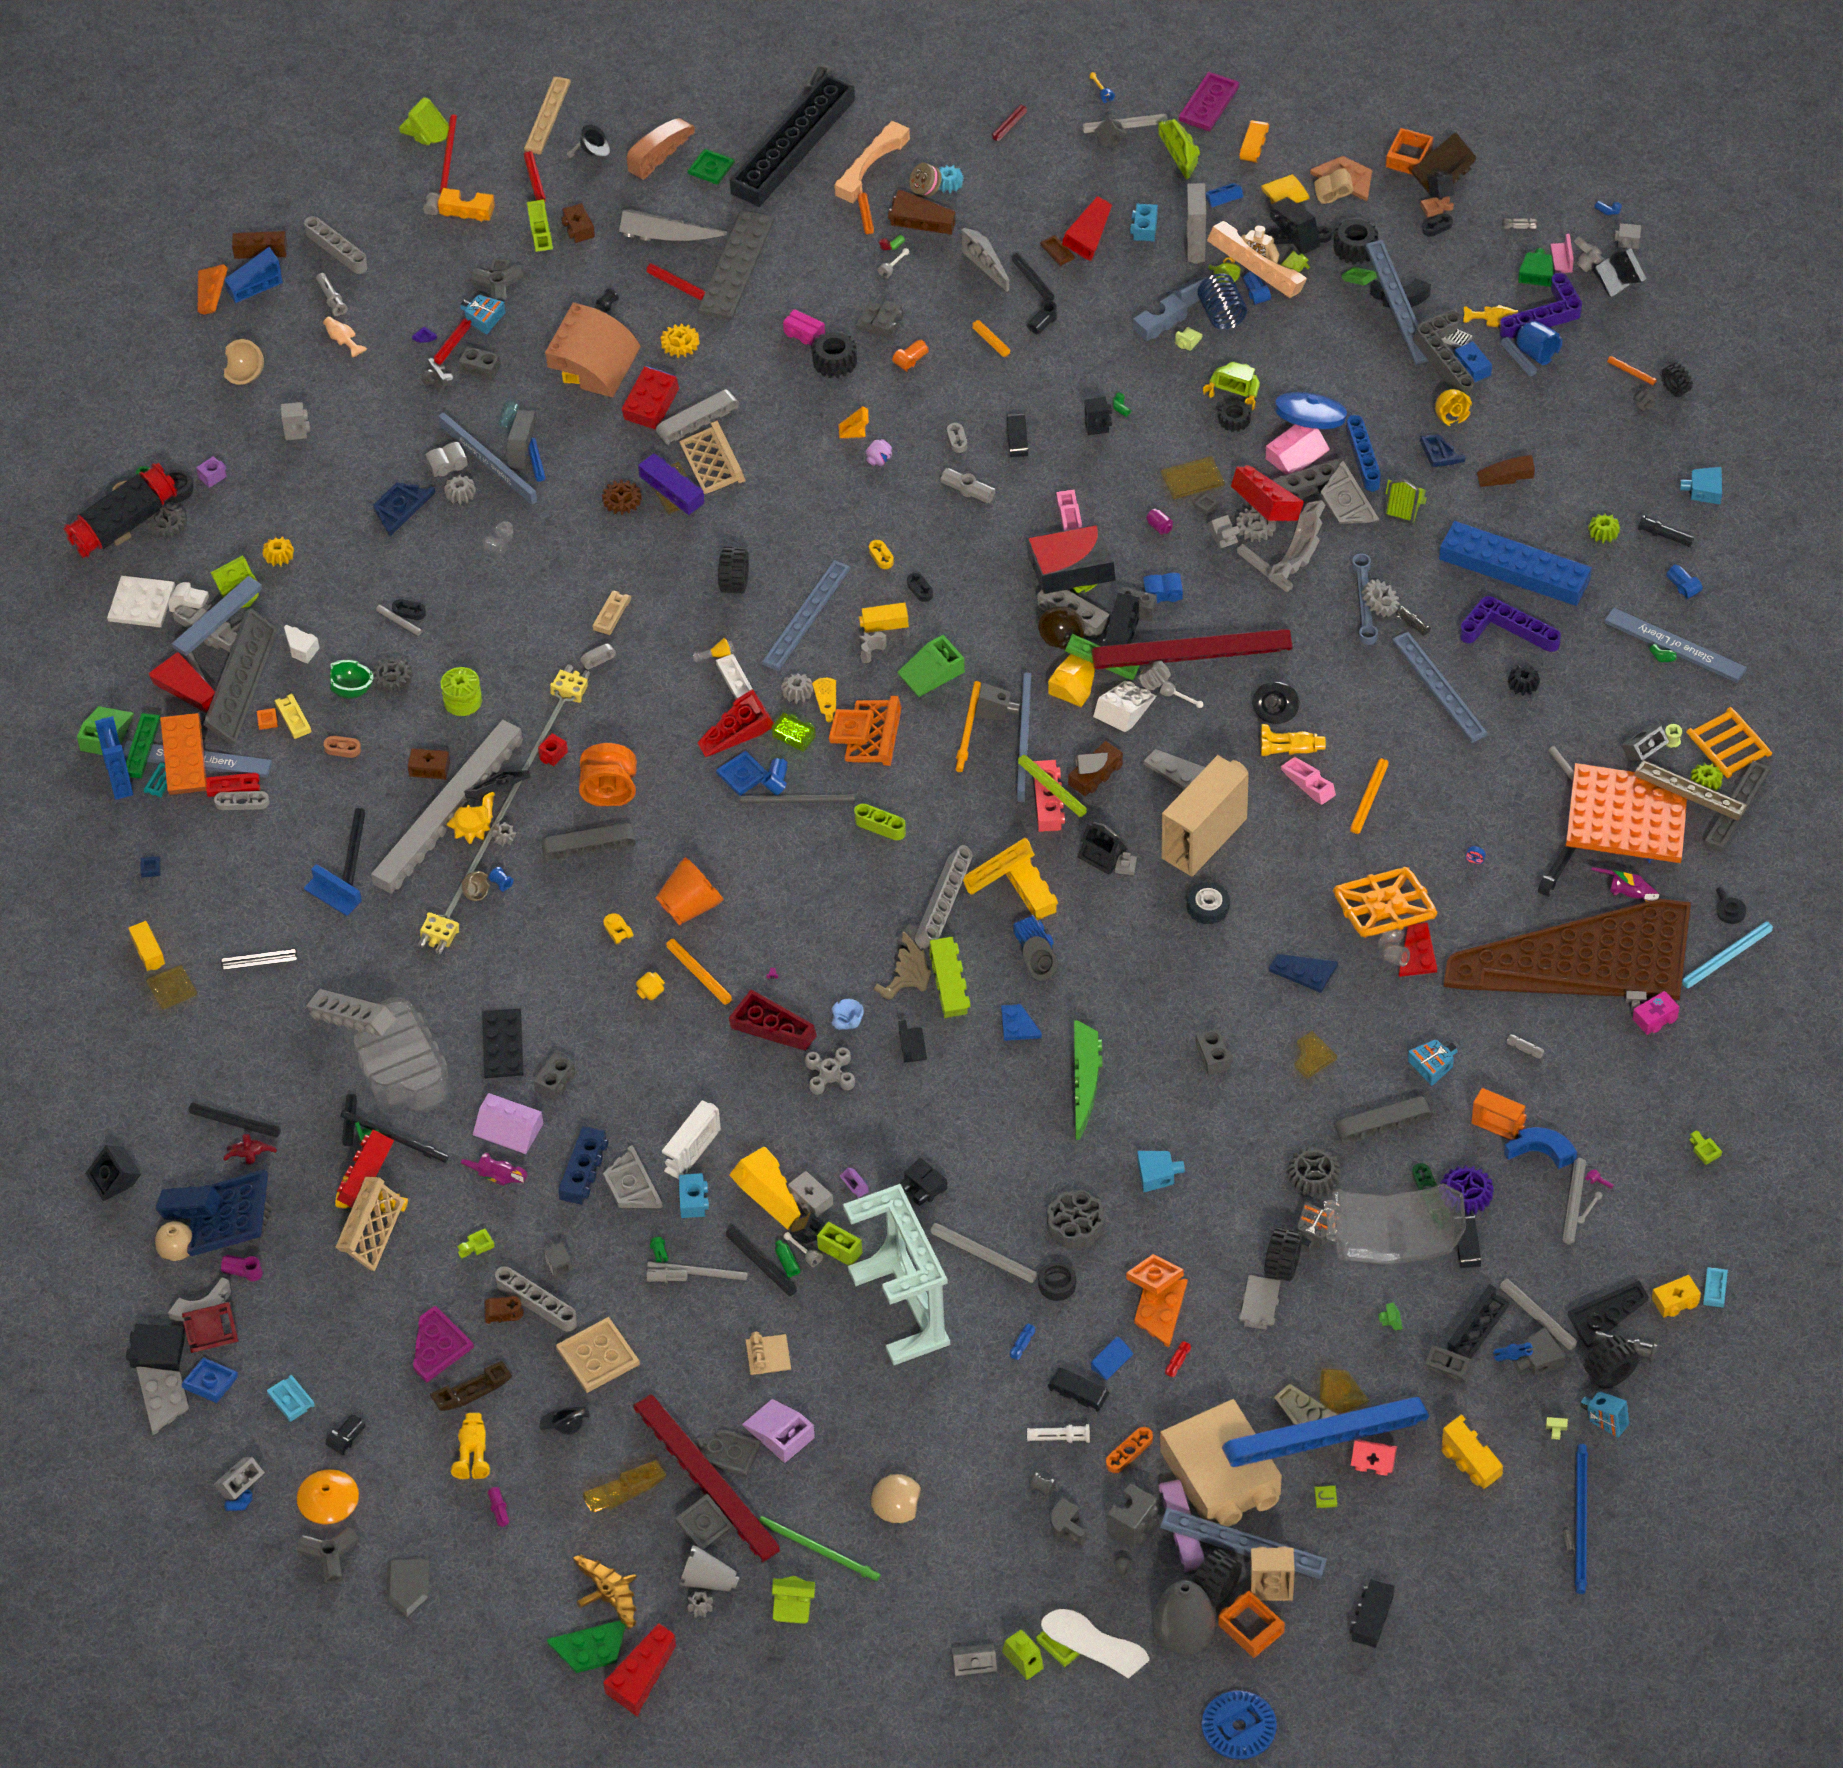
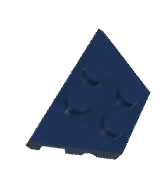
M396 482L373 504L374 511L389 536L398 530L435 494V488L429 486V489L419 488V485H406L405 483Z

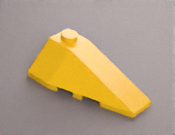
M1070 654L1049 679L1048 694L1082 707L1091 693L1095 672L1093 663Z

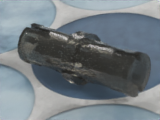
M1404 606L1397 610L1396 616L1406 622L1409 628H1414L1422 636L1430 632L1431 627L1420 620L1417 614H1412ZM1408 617H1410L1412 620L1418 623V625H1416L1414 622L1408 619Z

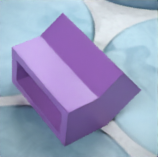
M848 1167L840 1175L858 1198L868 1193L867 1184L855 1169ZM851 1179H855L858 1183L857 1187L852 1184Z

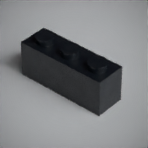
M1370 1579L1369 1585L1364 1586L1361 1596L1364 1599L1362 1604L1358 1603L1355 1613L1358 1616L1356 1622L1352 1621L1349 1633L1352 1634L1353 1642L1374 1648L1377 1647L1394 1597V1585Z

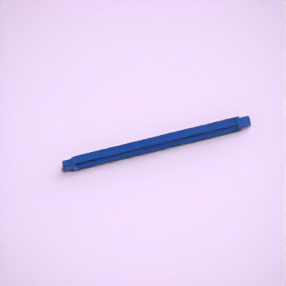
M1579 1444L1576 1452L1575 1586L1577 1594H1585L1587 1586L1588 1452L1585 1444Z

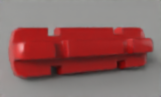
M1185 1341L1180 1343L1179 1349L1176 1350L1170 1360V1364L1165 1369L1167 1376L1175 1377L1178 1372L1177 1369H1180L1186 1354L1188 1355L1191 1350L1189 1343Z

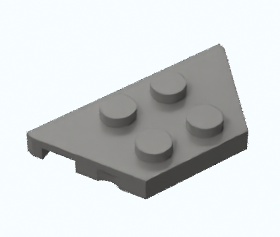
M1341 462L1320 493L1337 523L1378 522V516L1345 462Z
M633 1145L629 1146L628 1152L622 1158L619 1157L613 1166L603 1173V1178L618 1207L662 1208V1202Z
M139 1366L136 1368L151 1430L154 1435L167 1423L170 1424L178 1415L187 1411L189 1406L185 1390L182 1388L180 1372Z

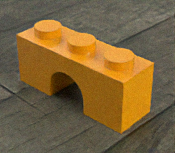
M443 188L438 201L439 214L459 216L463 219L473 218L478 221H490L495 207L494 195L476 193L473 200L465 202L461 200L460 190Z

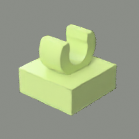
M1547 1417L1546 1429H1552L1551 1439L1560 1440L1561 1430H1567L1568 1419Z

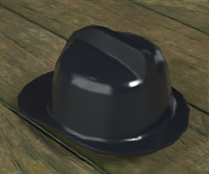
M594 125L584 126L581 130V148L589 155L607 156L610 148L604 132Z

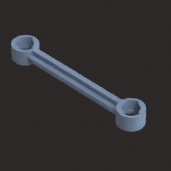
M1360 553L1356 554L1352 559V568L1357 572L1362 627L1359 630V640L1363 644L1371 645L1377 641L1378 630L1373 626L1372 611H1370L1369 606L1365 605L1367 601L1362 599L1364 595L1361 593L1363 587L1369 582L1368 571L1371 567V559L1368 555ZM1357 561H1363V562H1365L1367 565H1365V566H1358V565L1356 564V562H1357ZM1368 632L1372 633L1374 636L1367 638L1364 637L1362 634Z

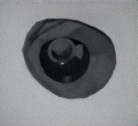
M1280 682L1261 685L1254 693L1252 700L1253 709L1257 716L1271 724H1281L1290 721L1297 714L1300 704L1295 689ZM1272 708L1280 709L1279 712L1276 714H1270L1267 712L1268 709Z
M585 1407L563 1408L544 1415L539 1423V1428L541 1430L555 1428V1430L562 1434L572 1435L582 1427L583 1417L590 1418L591 1415Z

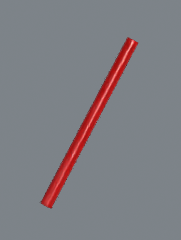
M454 114L450 115L440 193L448 185L457 116Z

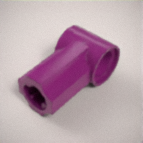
M226 1255L222 1259V1273L246 1277L249 1281H257L263 1275L260 1262L254 1256L241 1258Z

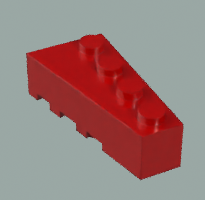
M1252 466L1236 467L1231 487L1266 520L1298 521L1304 503L1303 500L1261 474Z
M372 1130L369 1136H364L360 1144L362 1146L361 1150H357L353 1157L354 1165H350L344 1175L347 1177L346 1181H342L337 1189L339 1195L336 1200L351 1208L353 1207L365 1177L377 1176L394 1140L375 1130Z
M658 1623L603 1682L605 1694L635 1716H638L661 1671L676 1647L675 1634Z

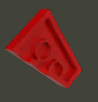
M1428 922L1409 925L1399 977L1437 973Z

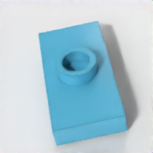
M1707 1267L1703 1305L1724 1308L1728 1270Z

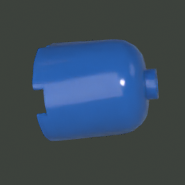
M1537 321L1525 324L1519 329L1517 336L1518 348L1541 365H1546L1553 360L1550 357L1555 352L1559 353L1563 341L1559 333Z

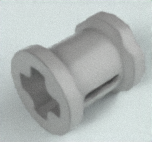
M427 194V203L423 207L425 214H438L439 194Z

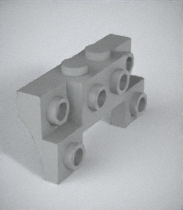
M205 604L201 609L180 606L173 613L174 620L189 629L213 608V605ZM224 622L204 640V643L216 649L221 647L231 652L242 622L232 629L228 622Z

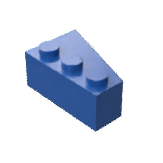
M270 247L224 279L226 290L235 303L283 283L279 260Z

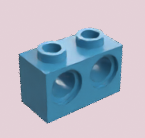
M1136 205V211L1132 212V221L1135 222L1134 224L1131 223L1130 234H1134V240L1155 241L1158 205Z

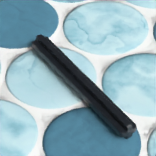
M356 808L354 812L342 879L351 886H353L365 818V810L363 808Z
M194 1102L189 1106L190 1114L275 1138L281 1133V1128L276 1125Z
M734 1227L726 1231V1237L788 1296H792L797 1292V1287Z

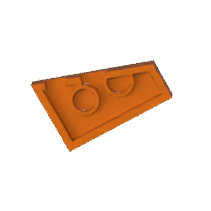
M224 264L198 271V312L205 315L216 310L228 270Z

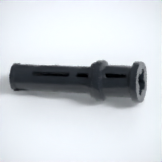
M607 288L605 294L596 300L594 309L608 312L613 302L619 299L618 294L613 289Z
M1646 515L1642 516L1638 526L1639 531L1645 530L1652 533V536L1660 535L1688 547L1692 545L1690 541H1694V536L1664 526L1661 521L1651 520Z

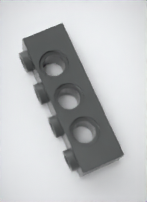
M1340 458L1292 474L1280 476L1273 479V481L1300 499L1321 493L1331 476L1338 469L1341 460Z

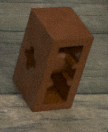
M582 203L562 209L563 216L561 221L564 227L567 226V233L570 239L573 238L574 242L578 243L595 237L594 226Z
M411 749L408 762L409 777L446 780L450 765L449 752Z

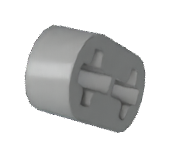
M959 423L948 425L947 436L951 449L957 453L964 452L967 449V439L962 425Z
M603 644L585 653L581 658V663L589 670L614 658L616 652L610 644Z

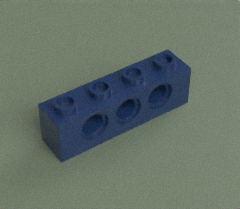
M582 1126L558 1189L560 1200L583 1205L584 1199L589 1198L590 1183L595 1182L597 1175L595 1170L602 1164L603 1156L601 1154L603 1150L606 1151L608 1148L609 1140L606 1139V1132L604 1130Z

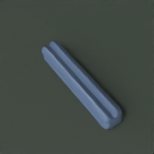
M1509 337L1503 338L1501 345L1529 376L1537 374V368Z

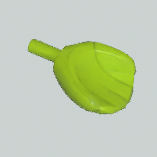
M1226 262L1216 267L1208 266L1209 269L1214 271V275L1219 273L1228 274L1233 278L1234 282L1240 277L1241 268L1235 263ZM1218 276V277H1215V278H1227V277H1225V276ZM1220 280V281H1218V282L1221 283V282H1228V281Z

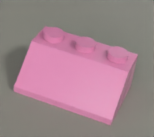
M1295 424L1266 445V460L1288 475L1304 470L1330 449L1319 429Z

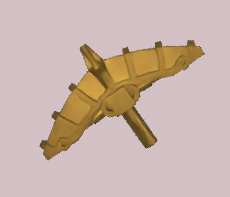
M584 1555L573 1557L579 1570L584 1575L590 1577L597 1585V1591L577 1600L578 1607L582 1608L601 1598L603 1602L611 1603L615 1607L617 1616L622 1624L628 1629L633 1628L636 1625V1620L633 1619L636 1606L632 1603L634 1593L629 1590L628 1585L637 1578L636 1574L621 1577L615 1573L616 1570L614 1568L609 1569L601 1565L598 1560L596 1562L584 1558Z

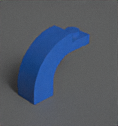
M1539 1127L1520 1130L1518 1139L1510 1140L1505 1144L1504 1155L1508 1160L1529 1151L1543 1152L1554 1161L1558 1169L1574 1163L1577 1158L1576 1149L1566 1137L1556 1131Z

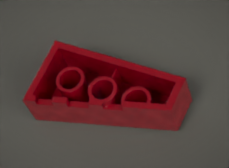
M752 989L728 1018L731 1029L805 1051L817 1037L812 1023Z

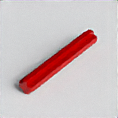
M525 152L524 159L536 201L544 200L546 202L533 152Z
M652 263L646 268L647 273L699 300L703 299L705 295L704 290Z
M465 318L461 321L435 354V363L438 365L443 363L471 327L472 322Z

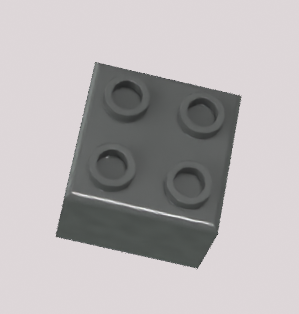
M1129 1484L1123 1491L1126 1494L1124 1499H1127L1124 1503L1125 1509L1112 1506L1107 1513V1533L1128 1546L1136 1548L1138 1544L1142 1545L1145 1542L1148 1530H1153L1159 1520L1156 1518L1159 1508H1157V1499L1154 1496Z

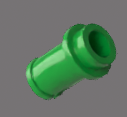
M661 1237L651 1239L650 1248L653 1249L656 1262L662 1263L661 1256L664 1262L668 1261L664 1247L665 1240Z

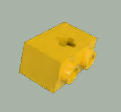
M1687 1275L1653 1289L1652 1300L1663 1318L1666 1316L1674 1317L1681 1310L1695 1308L1700 1302L1701 1293L1690 1275Z

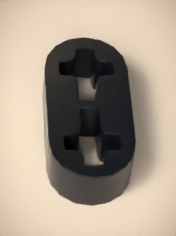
M1440 214L1424 222L1422 232L1428 237L1440 234L1452 227L1453 218L1449 214Z
M919 573L908 575L907 586L917 599L922 602L930 601L933 598V589L924 577Z
M398 599L392 603L393 613L400 617L421 620L426 616L425 606L421 603Z

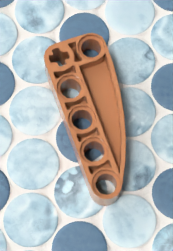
M678 118L661 125L647 134L628 151V172L644 180L655 170L658 164L663 163L669 154L671 155L680 144L682 145L691 134H694L695 127Z

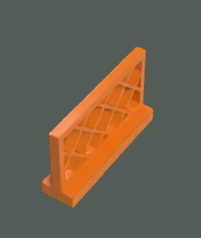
M891 696L890 700H856L854 710H859L860 706L869 707V710H872L877 715L871 724L875 731L868 735L867 742L871 746L866 750L861 748L864 744H853V746L852 744H847L845 761L857 763L882 762L883 765L891 766L902 709L899 697ZM880 707H887L881 714L877 711ZM883 720L884 724L879 728L874 725L878 721ZM879 734L881 739L874 743L871 739ZM856 749L861 752L857 756H850L851 752ZM875 749L879 751L878 756L869 755Z

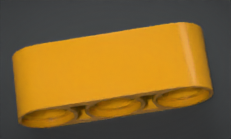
M1251 120L1241 147L1240 160L1257 163V157L1260 156L1262 150L1261 145H1264L1265 134L1269 130V123Z

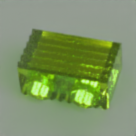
M783 712L778 720H776V723L772 725V737L802 752L816 738L815 727L809 722L804 723L793 714L788 715Z

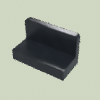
M906 1020L898 1021L904 1063L927 1060L922 1028L907 1029Z

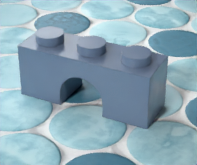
M1173 293L1160 301L1161 315H1152L1146 310L1133 318V330L1146 341L1155 339L1162 331L1171 329L1173 324L1178 321L1181 322L1186 318L1187 304Z

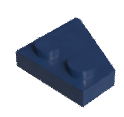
M1440 435L1421 436L1420 443L1432 467L1465 462V456L1463 454L1459 456L1454 452V447L1445 442Z

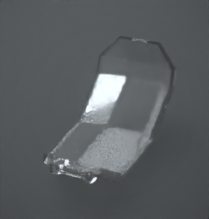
M1444 1183L1431 1189L1386 1196L1344 1192L1339 1188L1333 1191V1200L1324 1202L1328 1227L1326 1238L1327 1240L1337 1242V1254L1340 1261L1395 1265L1435 1259L1451 1253L1460 1242L1466 1230L1463 1194Z

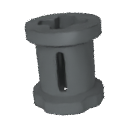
M1036 1472L1032 1478L1030 1489H1037L1050 1497L1057 1481L1054 1478L1048 1479L1043 1477L1039 1472Z

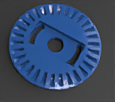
M1231 1691L1219 1695L1209 1703L1203 1713L1202 1732L1206 1742L1214 1751L1227 1758L1249 1759L1255 1757L1271 1745L1276 1734L1277 1722L1271 1706L1264 1699L1250 1692ZM1247 1710L1253 1712L1257 1716V1718L1259 1719L1258 1724H1256V1720L1253 1717V1715L1247 1712ZM1241 1720L1245 1723L1246 1727L1238 1731L1233 1728V1723ZM1218 1727H1222V1731L1224 1735L1229 1739V1741L1225 1739V1737L1219 1731Z

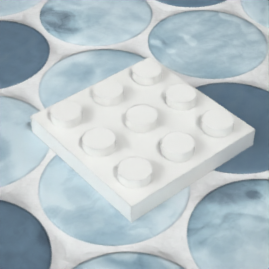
M121 576L107 617L108 621L162 627L175 582Z

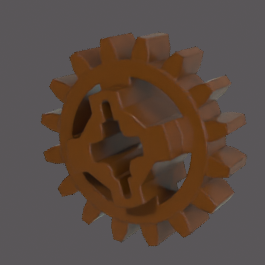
M620 480V483L613 481V485L608 484L607 489H603V505L607 507L608 511L613 510L614 514L620 512L623 515L625 511L630 514L631 509L637 510L636 505L640 506L641 504L640 488H636V483L630 485V480L626 483H623V480Z

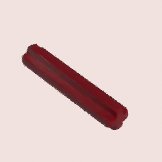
M1019 105L992 133V139L1000 141L1027 113V107Z

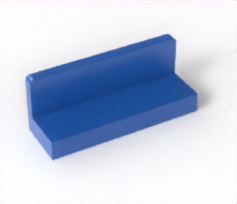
M317 864L311 869L313 879L304 887V890L346 916L362 901L360 891Z

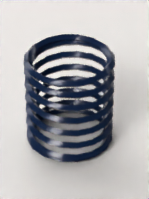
M1215 274L1206 278L1200 284L1198 296L1215 328L1229 329L1237 326L1244 320L1247 315V307L1230 275ZM1218 276H1225V277H1227V278H1216V279H1213V280L1207 282L1208 280H1210V279H1212V278H1214V277H1218ZM1220 280L1228 281L1217 283L1210 286L1202 295L1204 288H1206L1209 284ZM1220 285H1229V286H1230V287L1218 288V289L1212 291V292L1205 298V295L1207 294V292H1209L1211 289H1213V288H1215V287H1217V286H1220ZM1226 289L1228 290L1227 292L1220 293L1214 296L1212 299H1209L1210 296H1212L1214 293ZM1233 304H1235V306L1226 313L1216 315L1217 312L1224 311L1231 307ZM1238 304H1239L1238 310H1237L1234 314H1232L1231 316H1229V317H1227V318H1224V319H1215V318H1214V317H1222V316L1228 315V314L1231 313V312L1238 306ZM1241 308H1242V311H1241V313L1239 314V316H1238L1236 319L1232 320L1231 322H1228V323H1225V324H1218V323H1216V322H1223V321H1226V320H1229V319L1233 318V317L1241 310Z

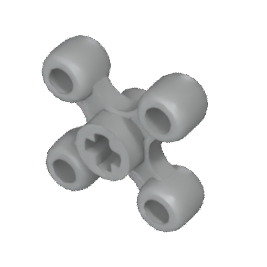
M839 1048L835 1053L834 1059L828 1058L824 1061L816 1052H809L805 1056L806 1067L820 1072L818 1077H813L809 1082V1089L813 1094L819 1095L823 1093L826 1083L835 1081L840 1084L843 1090L849 1091L854 1088V1075L849 1072L843 1073L840 1070L841 1066L847 1065L851 1060V1054L847 1048Z

